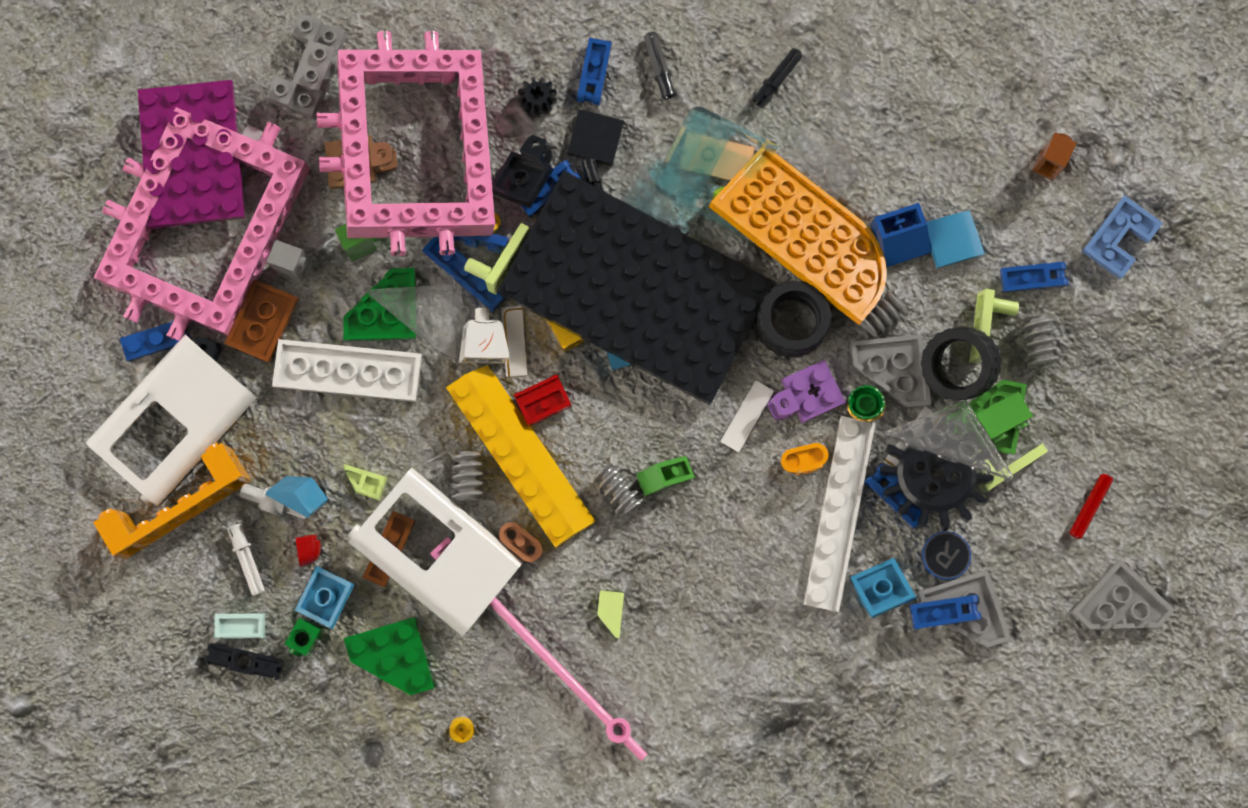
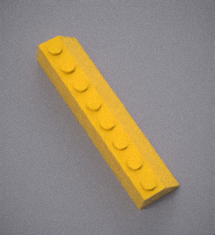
M488 365L465 374L446 387L555 549L596 522L533 429L528 427L524 416Z

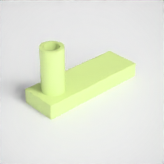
M520 223L493 268L469 258L464 270L485 280L488 291L497 295L501 283L530 233L529 227Z
M984 289L977 293L973 328L985 332L990 337L992 312L1016 316L1019 310V303L994 298L995 290ZM971 344L969 362L979 364L982 362L980 354Z
M1042 443L997 473L988 460L975 465L978 473L994 475V481L991 484L980 483L978 485L983 493L989 491L1047 453L1048 450ZM979 449L978 451H976L975 453H973L971 456H975V455L979 454V453L982 452V451Z

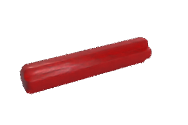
M1104 473L1099 476L1069 531L1072 537L1076 539L1083 538L1113 482L1111 476Z

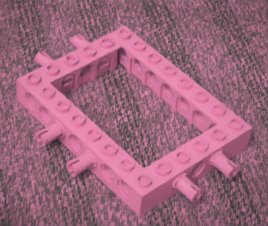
M380 31L376 34L378 50H338L337 70L340 111L338 113L317 112V128H339L341 130L342 155L341 157H319V172H341L344 175L347 238H390V254L397 256V247H399V256L406 255L405 237H439V253L446 255L445 251L448 250V255H453L455 253L453 236H492L495 227L481 50H439V33L433 31L432 40L431 31L424 33L425 50H392V33L386 31L384 40L383 31ZM458 76L457 97H460L459 119H461L462 123L460 140H463L462 162H465L464 183H466L467 187L465 203L372 204L364 82L371 85H376L377 82L395 83V85H400V83H419V85H424V83H442V85H448L453 83L455 77Z
M176 107L174 111L180 114H177L173 119L175 126L168 122L160 139V147L154 151L150 159L153 160L154 168L160 170V172L152 174L147 168L144 172L143 164L132 158H128L125 161L129 165L124 164L123 171L140 177L141 180L127 208L111 200H107L105 203L109 208L103 207V214L121 221L94 278L100 283L132 297L123 315L124 318L138 323L145 305L151 304L176 316L166 334L172 339L180 341L189 322H194L219 334L228 336L254 279L258 280L264 269L273 244L279 237L310 168L304 160L272 147L279 131H281V128L275 124L272 126V123L267 122L260 140H253L208 120L195 123L191 119V113ZM178 117H182V121L178 125L176 120ZM221 129H227L231 136L227 132H220L217 135V132ZM195 133L199 137L207 136L206 146L221 152H229L233 157L239 159L240 163L246 168L251 167L262 171L271 178L213 302L133 268L135 262L138 263L139 261L138 256L145 241L148 242L150 238L148 235L151 229L148 227L147 221L151 215V209L156 205L159 198L152 196L149 192L157 188V182L164 188L172 171V159L179 157L187 138L193 140ZM174 134H179L184 139L182 147L177 149L175 147L178 144V140ZM227 135L228 141L221 143L219 141L220 136ZM169 138H173L175 140L173 146L169 144ZM157 160L161 163L162 167L156 166ZM154 183V187L149 189V186Z

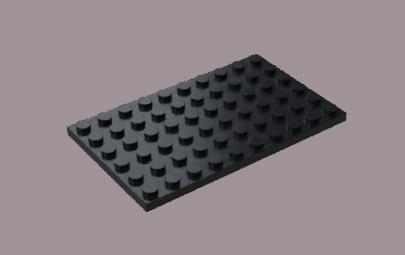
M564 170L501 283L497 294L710 406L759 311L764 297L768 294L774 281Z

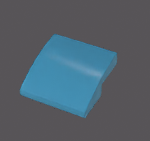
M970 210L927 222L931 253L937 269L956 265L961 261L979 258L985 254Z

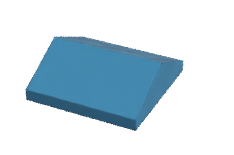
M286 476L268 489L265 494L307 518L326 504L328 500L312 477Z
M894 558L850 577L862 606L871 618L916 599L913 590Z
M316 566L295 611L333 629L355 584Z

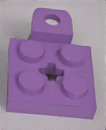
M825 360L783 378L781 382L785 390L777 393L767 405L775 420H783L797 413L801 423H804L846 402ZM810 386L818 389V397L808 394Z

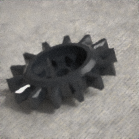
M927 419L923 423L922 429L925 435L923 438L917 440L907 427L902 429V438L909 445L905 451H902L895 445H887L885 452L899 460L898 467L880 466L879 475L894 476L897 479V485L886 488L883 491L884 498H892L897 494H901L906 500L905 503L899 506L896 515L899 518L906 515L911 507H914L921 511L920 517L917 520L919 529H923L927 524L928 515L934 514L939 515L942 530L948 531L950 527L948 513L954 510L958 512L964 522L968 523L971 521L972 515L964 505L968 499L978 505L985 506L988 498L974 490L975 483L991 484L994 481V475L976 473L975 465L984 463L990 457L988 451L971 456L967 450L973 444L976 434L971 432L959 443L952 439L955 422L949 421L945 427L944 436L933 434V425L930 419ZM941 452L945 453L947 458L941 460L938 458V454ZM919 463L923 464L925 470L919 471L916 465ZM938 467L943 470L944 477L939 480L934 479L930 475V470ZM957 474L959 480L952 481L950 475ZM935 485L937 487V491H929L928 486Z

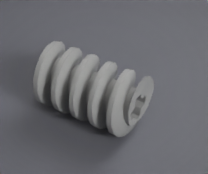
M887 293L884 299L880 298L877 305H875L860 325L855 323V326L866 340H869L868 334L877 337L875 329L878 328L881 332H884V323L892 327L891 318L899 322L901 320L899 313L907 317L908 312L897 295Z
M1042 315L1023 318L1024 322H1028L1024 326V330L1030 332L1025 335V340L1032 341L1026 345V349L1033 351L1027 354V358L1035 360L1029 363L1028 366H1045L1059 359V356L1051 355V352L1058 349L1056 346L1050 345L1051 342L1056 340V337L1049 336V333L1055 331V328L1048 327L1047 325L1053 322L1054 318Z
M475 451L456 452L459 455L452 457V460L459 464L453 466L452 470L459 474L452 476V480L458 482V484L453 485L452 490L459 493L452 495V500L479 502L480 500H477L476 496L482 495L483 492L477 490L476 487L483 485V482L476 480V477L483 475V472L476 470V467L482 466L483 463L477 461L476 458L483 456V453Z
M612 463L594 476L593 481H602L598 488L600 490L607 489L604 494L605 498L613 496L610 502L611 506L619 504L616 513L625 512L624 517L644 501V498H635L639 491L629 490L633 483L628 482L624 484L623 481L627 475L619 476L618 473L621 467L613 468L612 465L614 463Z

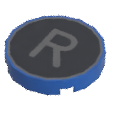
M943 531L932 535L925 542L922 548V560L925 569L932 576L938 579L951 580L960 577L968 569L971 562V551L968 543L962 536L954 532Z

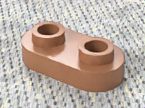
M509 522L501 527L499 531L501 542L522 560L535 562L541 557L543 551L541 543L520 525ZM509 531L516 532V537L512 540L507 537ZM533 546L535 548L534 554L528 555L526 548Z

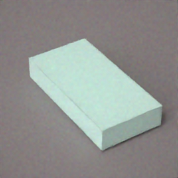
M215 614L214 639L265 638V614Z

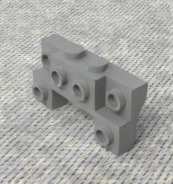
M299 13L291 34L294 39L307 43L293 81L274 76L266 98L270 103L315 120L323 96L331 88L332 79L330 78L333 71H337L338 50H342L347 35L344 30L323 24L320 19Z

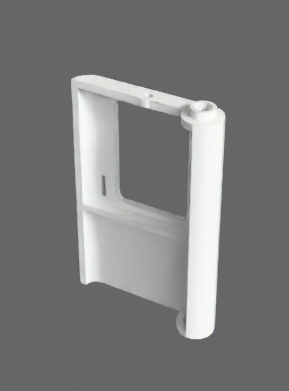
M185 334L85 443L142 494L140 496L142 501L150 507L153 504L158 506L200 461L201 455L206 453L205 449L216 443L257 397ZM153 402H158L188 429V434L146 480H141L111 453V448Z
M413 468L405 474L361 527L357 524L348 534L351 538L349 543L461 636L470 629L524 562V560ZM404 493L412 497L455 534L453 541L426 571L417 566L375 530V525Z

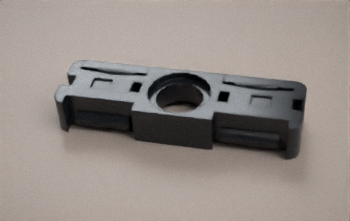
M216 643L208 645L207 651L209 652L204 660L206 665H210V662H212V665L229 668L228 670L248 675H255L256 673V675L274 678V680L281 678L284 660L281 658ZM244 654L248 655L251 659V664L246 669H242L238 665L239 657Z

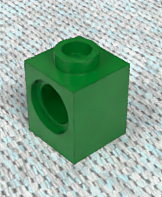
M298 618L284 645L290 647L288 652L299 658H302L303 655L310 656L324 630L303 618ZM305 632L309 637V641L302 647L298 643V636Z

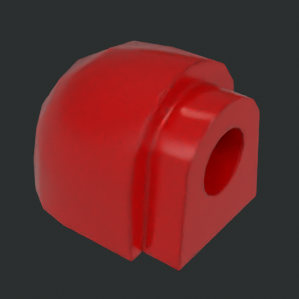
M317 534L295 537L299 568L313 564L321 553V540H317Z

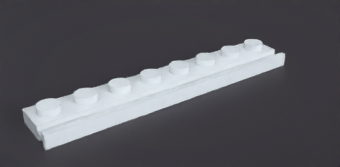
M845 416L840 417L803 605L839 612L874 434L875 423L858 421Z

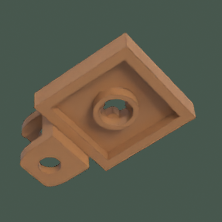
M367 135L371 184L377 183L376 172L392 171L397 168L398 163L396 150L391 148L389 143H373L372 137ZM342 140L324 142L326 157H341ZM328 172L329 188L331 190L344 188V175L341 172Z

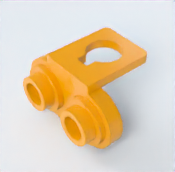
M820 443L788 449L781 456V466L786 472L796 473V476L820 471L828 460V450Z

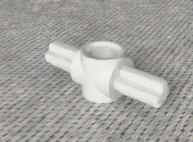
M244 484L241 487L240 497L259 503L261 510L278 516H283L287 513L302 519L307 518L265 495L267 490L271 488L270 486L266 487L265 490L249 484Z

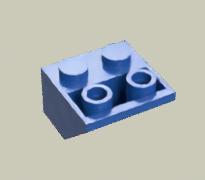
M919 203L873 218L870 226L883 251L886 268L931 253L928 226Z

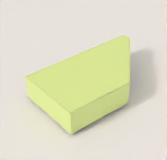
M344 464L343 468L355 492L380 501L388 478Z
M600 590L597 615L614 637L619 638L624 593Z

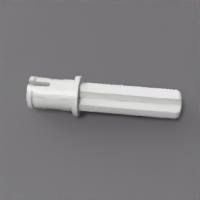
M242 523L233 525L226 529L234 548L232 551L237 553L251 594L258 595L264 592V587L249 549L252 545L247 541Z

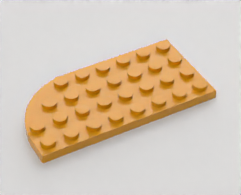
M765 144L708 206L799 279L817 288V290L825 295L827 301L858 325L862 323L880 300L886 284V262L881 246L874 234L857 216Z

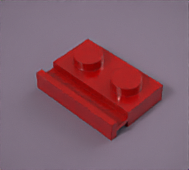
M557 374L514 394L528 427L572 407Z

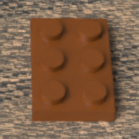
M254 279L224 344L270 364L278 346V339L282 338L299 298Z

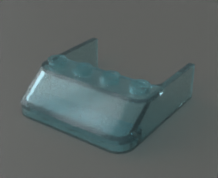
M694 107L685 118L654 180V186L658 193L679 206L734 233L736 228L730 223L697 207V201L731 136L739 135L774 154L779 146L704 107Z

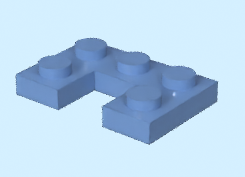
M1124 195L1081 252L1120 280L1136 259L1118 247L1117 244L1128 230L1145 243H1148L1163 222Z

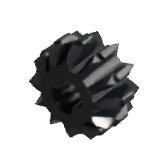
M533 76L531 77V83L524 81V88L518 89V94L520 95L518 103L523 104L522 110L524 112L530 110L532 117L536 112H539L541 117L544 116V110L551 112V105H556L557 103L555 98L557 90L552 89L553 83L551 81L545 83L543 76L539 79V82ZM536 94H541V97L539 96V99H534L533 95L536 97Z

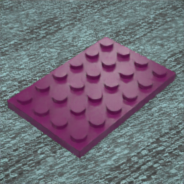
M232 79L137 90L144 172L146 168L152 174L160 172V170L154 168L153 160L150 159L154 151L160 147V139L168 122L175 126L173 119L177 114H180L174 111L176 107L191 113V119L195 123L208 120L238 133L234 82ZM182 117L177 118L176 123L178 125L181 123ZM221 129L217 132V135L220 132H227L231 136V133L227 129ZM195 133L193 140L187 138L179 157H175L171 161L172 171L164 188L157 182V188L149 192L152 196L159 198L156 205L150 211L151 215L147 221L148 227L153 229L244 219L245 210L241 163L239 159L233 157L229 152H221L206 146L207 136L199 137ZM174 134L178 140V144L175 147L177 149L182 147L184 139L181 135ZM220 136L219 141L221 143H226L228 141V136ZM169 138V144L173 146L175 140L173 138ZM157 160L156 166L162 167L161 163ZM154 183L149 186V189L154 187Z

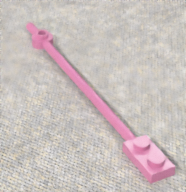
M447 537L430 553V556L436 561L452 541ZM495 597L489 605L606 725L605 733L607 738L613 743H624L642 761L647 756V753L630 736L631 727L629 723L622 718L613 719ZM618 726L622 729L620 736L614 734V727Z

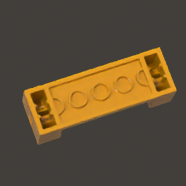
M214 443L205 449L206 453L202 454L201 458L215 481L205 482L198 488L200 491L192 496L187 494L177 500L178 504L171 509L166 507L156 513L157 517L150 522L146 520L135 526L128 513L116 509H107L98 515L99 519L94 521L93 524L111 554L115 557L128 559L239 490L244 484L250 483L252 480L233 449L223 443Z

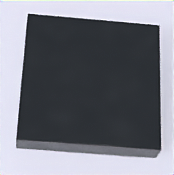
M579 109L567 155L585 160L595 159L597 163L613 166L624 120Z

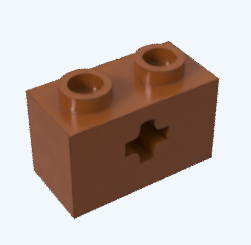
M1055 132L1044 145L1032 171L1053 181L1066 167L1077 142L1073 141L1066 134Z

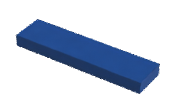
M433 237L421 250L422 253L490 311L494 312L506 299L499 294L496 295L489 292L485 280L464 270L468 259L457 249H455L453 255H448V250L445 251L446 255H441L439 253V237Z

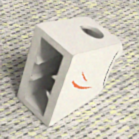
M488 308L475 309V320H469L463 328L459 363L504 364L509 359V351L502 322L490 320Z

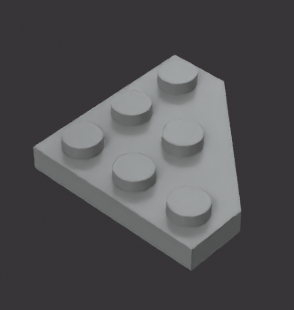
M922 334L849 343L852 367L902 406L914 408L930 406L932 404L930 389L925 383V378L921 372V360L924 350Z
M1119 559L1070 613L1088 630L1160 628L1175 609Z
M988 570L917 592L920 603L977 594L979 602H976L978 612H981L982 619L945 624L944 626L986 648L1011 640ZM961 604L962 614H968L967 604Z

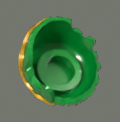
M862 385L853 390L849 395L848 412L854 419L872 422L881 418L886 408L884 395L876 387Z

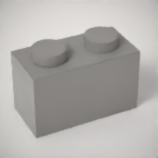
M275 240L266 261L275 273L300 282L303 281L304 276L308 277L312 267L311 260L303 249Z

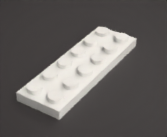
M278 339L272 387L417 402L422 354Z

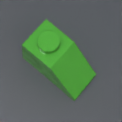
M686 456L657 463L636 474L644 496L664 491L695 478Z

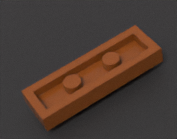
M392 511L381 536L402 552L416 521ZM372 561L369 562L362 577L385 588L390 580V576Z

